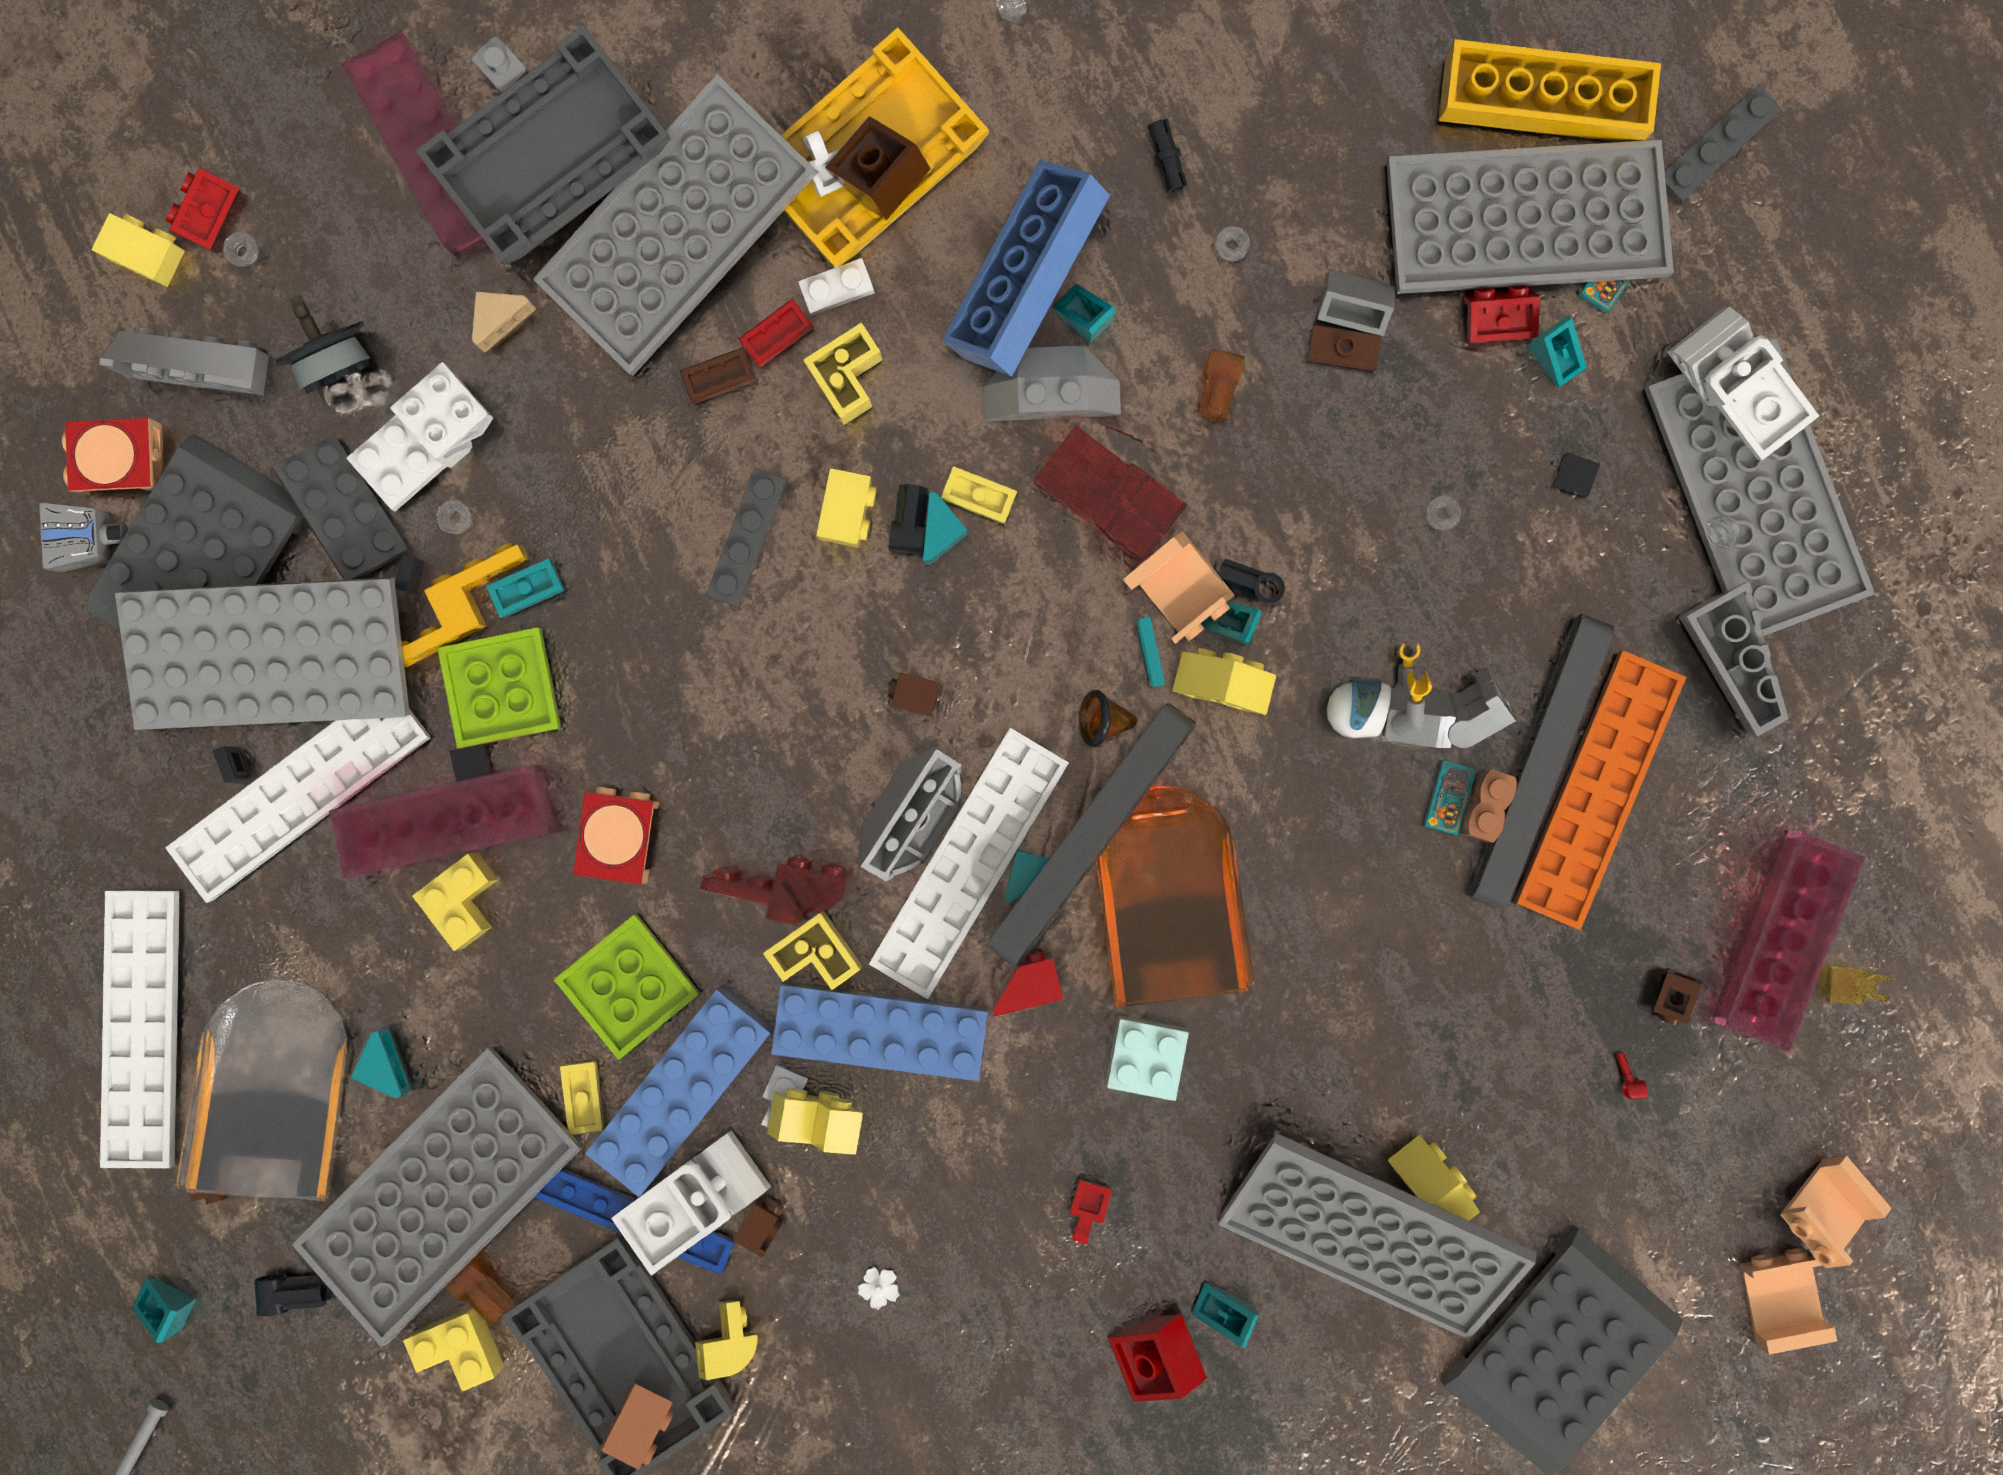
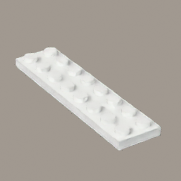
M410 708V715L406 717L335 720L165 848L206 903L212 902L429 740L431 736Z
M1009 728L869 965L924 998L928 999L1069 762L1014 729Z
M105 891L100 1168H171L175 1166L179 891Z

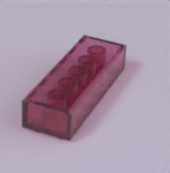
M400 31L341 64L441 244L454 254L482 238L415 151L440 131L444 130L447 134L457 127L458 124L410 40Z
M543 765L526 766L329 810L343 878L358 877L557 832Z
M1784 830L1710 1022L1790 1052L1865 860L1864 856L1801 831Z

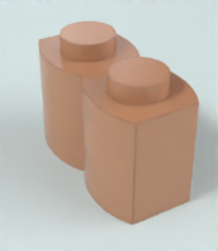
M1483 769L1478 773L1472 784L1471 802L1466 806L1460 834L1491 843L1499 837L1505 823L1504 810L1510 805L1516 793V777L1494 769Z

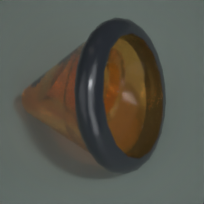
M1100 690L1088 692L1082 701L1079 712V729L1083 741L1090 747H1097L1104 741L1135 727L1138 723V719L1134 714L1105 696Z

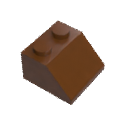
M870 116L825 167L827 172L863 206L886 221L931 169L915 143Z

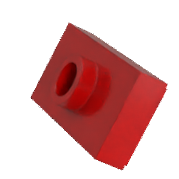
M792 298L738 338V340L757 366L761 368L811 331L814 326Z

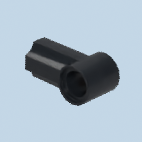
M911 484L899 485L895 521H892L890 530L889 551L923 555L926 525L924 524L929 488Z
M1226 558L1224 559L1219 576L1234 594L1256 601L1261 606L1266 607L1275 605L1284 595L1285 584L1279 575L1266 573ZM1271 581L1276 585L1278 591L1274 598L1269 599L1261 595L1259 585L1262 582Z
M271 1274L254 1280L257 1316H274L286 1313L291 1309L323 1307L327 1304L329 1287L318 1275L287 1278L286 1274Z

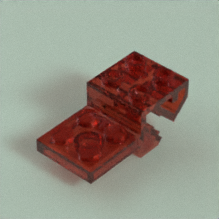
M1077 425L1034 479L1035 483L1084 519L1092 529L1112 543L1116 541L1127 553L1142 562L1147 559L1187 507L1185 502L1134 463L1129 466Z
M792 856V858L788 857V861L778 863L773 886H771L772 879L752 875V877H748L745 880L738 878L739 872L719 868L714 869L712 873L703 875L700 889L767 904L768 909L765 919L797 925L805 920L808 913L812 910L819 914L847 897L852 876L844 874L846 868L830 864L822 865V869L811 867L812 860ZM807 898L809 903L807 905H803L801 900Z

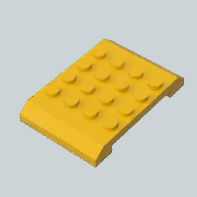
M898 27L872 49L873 55L781 135L802 157L811 162L813 159L808 154L802 140L805 136L819 131L828 154L836 150L839 151L870 116L915 143L931 168L887 221L863 206L844 187L818 198L812 182L810 181L784 212L834 268L851 260L973 153L989 134V129Z

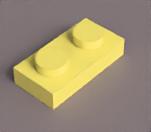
M953 466L941 499L1005 524L1017 491Z
M597 1060L561 1065L560 1072L568 1131L572 1135L603 1131L605 1129Z

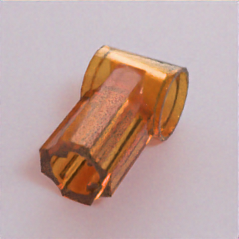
M1211 348L1204 375L1206 383L1198 415L1216 421L1228 420L1235 386L1239 384L1245 356Z
M475 1256L445 1287L458 1300L467 1301L492 1326L515 1302L490 1277L491 1273L487 1265L479 1257Z

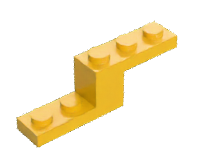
M508 543L493 551L494 556L484 561L478 558L463 565L464 571L454 576L449 573L432 581L433 586L424 591L442 628L439 629L438 626L427 628L419 633V639L409 644L407 641H402L404 668L438 652L437 648L453 645L487 628L488 626L470 590L531 561L526 549L518 544L513 546L512 543Z

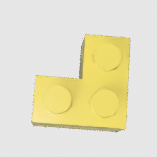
M861 322L803 361L843 425L872 407L869 397L856 377L883 359L880 350Z
M1197 648L1196 653L1182 651L1172 691L1191 698L1220 703L1238 710L1267 715L1276 675L1264 671L1265 665L1250 660H1244L1243 663L1244 657L1224 652L1223 657L1219 658L1217 657V652Z
M479 852L469 853L412 895V897L452 950L457 951L467 947L492 928L472 899L499 879Z
M824 910L763 953L783 982L812 962L831 990L863 967Z
M787 1088L786 1093L774 1092L767 1134L777 1141L812 1144L822 1152L856 1155L863 1112L851 1106L852 1101L840 1099L839 1094L835 1092L819 1091L818 1096L807 1095L806 1090Z
M1419 1135L1387 1160L1415 1197L1467 1221H1470L1480 1213L1473 1202L1477 1195L1467 1184V1180L1456 1166H1452L1449 1169L1443 1161L1447 1157L1434 1141L1428 1145Z
M479 1303L421 1326L403 1340L416 1373L449 1359L462 1392L495 1378L504 1367Z

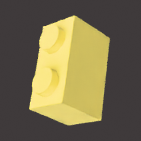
M109 213L93 245L92 251L168 288L185 252L174 244L176 238L158 228H155L154 233L143 229L144 222L128 214H124L121 219Z
M830 468L816 535L819 540L857 548L860 547L861 540L867 541L870 529V520H865L868 506L874 507L877 487L872 486L871 476Z

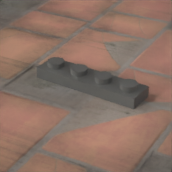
M1760 85L1755 87L1665 171L1666 193L1678 205L1682 203L1782 109Z
M754 467L706 596L737 608L740 607L788 482L786 479Z

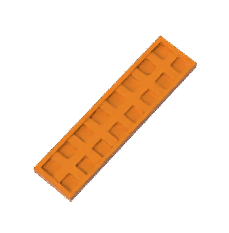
M1624 650L1618 652L1514 903L1574 929L1581 930L1686 680L1685 676Z

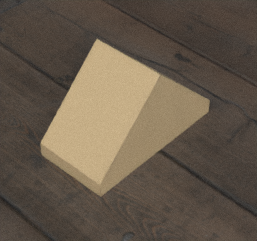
M476 292L472 341L482 351L486 352L533 313L536 307L522 295Z

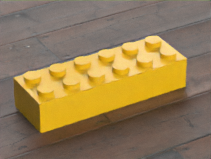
M1455 39L1445 57L1438 121L1615 142L1645 141L1654 132L1661 63Z

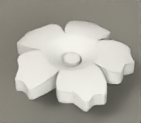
M875 1266L868 1268L863 1277L865 1282L858 1285V1295L863 1296L864 1300L871 1298L870 1306L877 1310L887 1305V1299L895 1302L897 1297L900 1296L898 1285L893 1283L897 1275L893 1270L885 1268L881 1270V1274Z

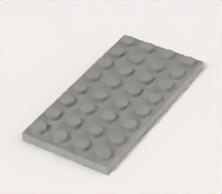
M718 74L713 77L666 130L671 140L660 154L616 186L533 279L630 375H634L818 173L804 157Z
M1662 140L1389 156L1386 161L1397 294L1670 277L1674 273Z
M1777 338L1770 340V343L1783 359L1780 364L1791 377ZM1683 373L1645 388L1646 395L1721 590L1725 592L1746 581H1750L1753 591L1752 597L1756 610L1759 612L1760 625L1764 636L1875 594L1810 424L1765 459L1757 460L1717 406H1707Z
M394 577L136 590L115 593L134 730L394 718L410 715Z
M487 1048L337 1198L292 1246L380 1347L387 1346L548 1184L583 1146L493 1048Z
M1275 1133L1221 1213L1218 1223L1219 1226L1468 1340L1471 1339L1536 1263L1537 1252Z

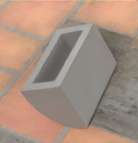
M1330 269L1317 319L1384 337L1394 310L1396 286Z

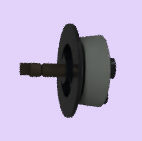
M301 294L289 299L297 319L300 320L299 322L309 341L304 343V346L281 356L272 363L274 365H291L299 390L304 388L306 394L311 393L369 366L366 360L370 357L356 337H353L364 326L363 321L333 333L322 335L313 317L310 316V311Z

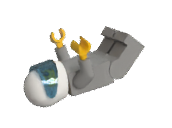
M1405 642L1400 646L1399 653L1403 659V664L1398 666V683L1394 688H1391L1389 684L1383 683L1379 678L1350 676L1347 683L1334 690L1329 697L1327 705V719L1332 728L1342 736L1349 738L1377 737L1382 731L1384 739L1388 741L1434 748H1451V743L1460 748H1468L1516 721L1505 691L1488 667L1475 674L1478 682L1460 693L1449 694L1448 690L1432 688L1427 670L1424 671L1423 678L1415 681L1416 666L1413 665V662L1421 651L1418 643L1416 645V653L1409 657L1403 653Z

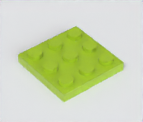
M537 627L437 648L457 749L561 729L542 628Z
M637 913L554 979L556 984L618 1060L701 994Z

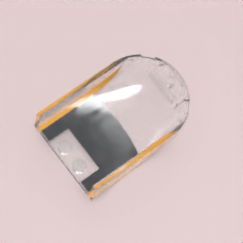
M269 980L258 982L240 989V992L230 997L223 1004L221 1003L210 1016L200 1041L176 1186L182 1192L329 1202L342 1108L348 1045L345 1027L339 1013L320 992L294 981Z

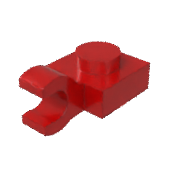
M1082 1179L1078 1180L1069 1211L1070 1214L1078 1216L1072 1234L1073 1241L1087 1244L1093 1221L1103 1224L1112 1195V1188Z

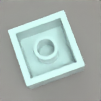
M1118 1015L1105 1079L1107 1088L1176 1101L1189 1034L1185 1027Z

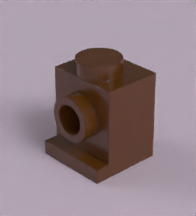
M1669 968L1654 1007V1012L1660 1014L1659 1019L1679 1026L1680 1021L1688 1024L1703 980ZM1673 992H1680L1684 996V1001L1674 1003L1670 995Z
M758 1197L734 1236L733 1241L762 1258L770 1245L765 1242V1239L772 1242L782 1225L777 1219L783 1207L770 1198L763 1200Z

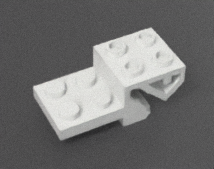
M1731 307L1719 310L1667 351L1705 404L1719 408L1757 460L1765 459L1819 417L1818 413L1780 364L1783 359L1770 341L1763 335L1753 337L1749 321Z
M442 362L390 407L396 415L346 459L389 508L397 511L446 467L452 468L466 456L472 448L471 440L483 435L493 417L455 373Z
M731 1130L611 1219L652 1276L695 1243L728 1221L731 1216L752 1203L771 1186Z

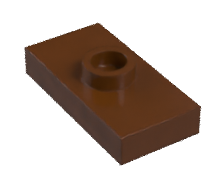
M1314 325L1312 327L1307 361L1375 371L1377 369L1381 336Z
M744 347L679 371L693 405L756 381Z

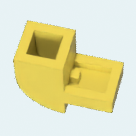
M726 1300L718 1302L722 1337L695 1342L699 1378L711 1380L734 1375L744 1369L753 1358L757 1347V1334L743 1333V1328L747 1327V1315L744 1306L740 1307V1301Z

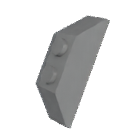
M1085 345L1027 348L1012 377L996 371L984 385L985 421L1121 416L1120 381Z
M932 747L900 765L862 824L858 865L884 881H888L894 878L895 875L904 873L924 863L961 806V764L935 747Z

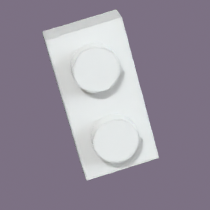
M862 258L798 281L811 316L875 293Z

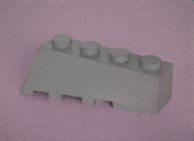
M134 327V332L119 331L101 355L99 365L130 379L264 395L269 355L257 348L258 344L249 341L236 340L235 345L223 344V339L211 336H202V340L198 341L190 340V336L184 333L170 331L166 337L156 335V331L151 329Z
M1746 581L1704 601L1681 614L1679 618L1746 732L1753 736H1759L1789 718L1778 679L1774 674L1770 660L1769 647L1765 642L1760 625L1759 612L1756 610L1752 597L1750 581Z

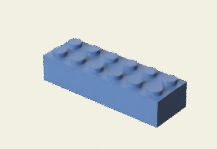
M1039 160L942 338V341L963 359L1012 377L1110 197V194L1090 173Z
M784 981L780 985L771 1055L979 1081L988 1007L842 988L831 990L827 986Z
M723 986L719 987L585 1154L635 1195L640 1197L775 1028Z

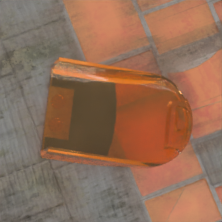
M1173 786L1151 787L1096 861L1114 1008L1252 991L1255 980L1233 836L1229 825L1220 811L1199 797V794L1190 790Z

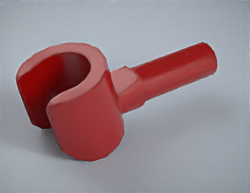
M1625 1053L1616 1054L1624 1079L1622 1085L1624 1096L1628 1099L1647 1098L1646 1082L1644 1080H1633V1074L1631 1073Z

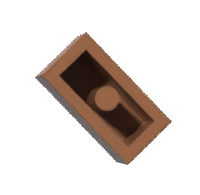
M632 1383L599 1450L638 1470L642 1463L648 1465L657 1449V1445L653 1444V1441L658 1431L665 1432L673 1417L674 1412L669 1410L673 1402Z

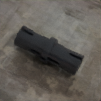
M1161 119L1152 122L1147 126L1156 154L1154 161L1155 164H1159L1166 191L1170 193L1184 189L1188 186L1179 158L1181 151L1180 148H1176L1168 119Z

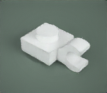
M819 131L805 136L802 139L804 146L813 159L809 163L818 171L817 175L811 180L818 198L842 188L843 186L825 169L826 165L838 153V150L828 154Z
M777 1064L762 1097L772 1101L774 1092L786 1093L787 1088L803 1090L809 1077ZM772 1102L761 1124L766 1127L769 1124Z

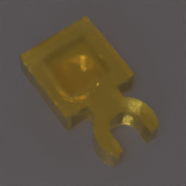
M1827 966L1825 1001L1865 1004L1866 995L1877 1001H1889V995L1877 992V985L1880 982H1891V978L1881 974H1874L1867 978V970Z

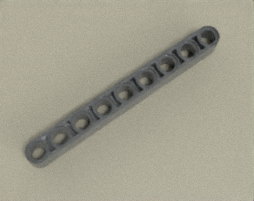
M1582 613L1575 619L1514 774L1517 782L1516 793L1510 805L1504 810L1505 823L1503 830L1493 843L1488 842L1471 886V898L1502 910L1508 906L1614 634L1613 625Z
M1169 703L1161 709L993 934L987 944L990 950L1015 968L1019 966L1190 736L1196 726V721Z

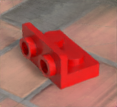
M198 168L195 175L188 172L180 188V191L186 193L181 206L173 203L165 220L172 224L169 232L210 250L239 188L201 168Z
M1529 286L1508 287V291L1495 292L1494 288L1474 289V293L1464 294V302L1468 305L1467 340L1470 343L1538 337L1540 296L1529 289Z

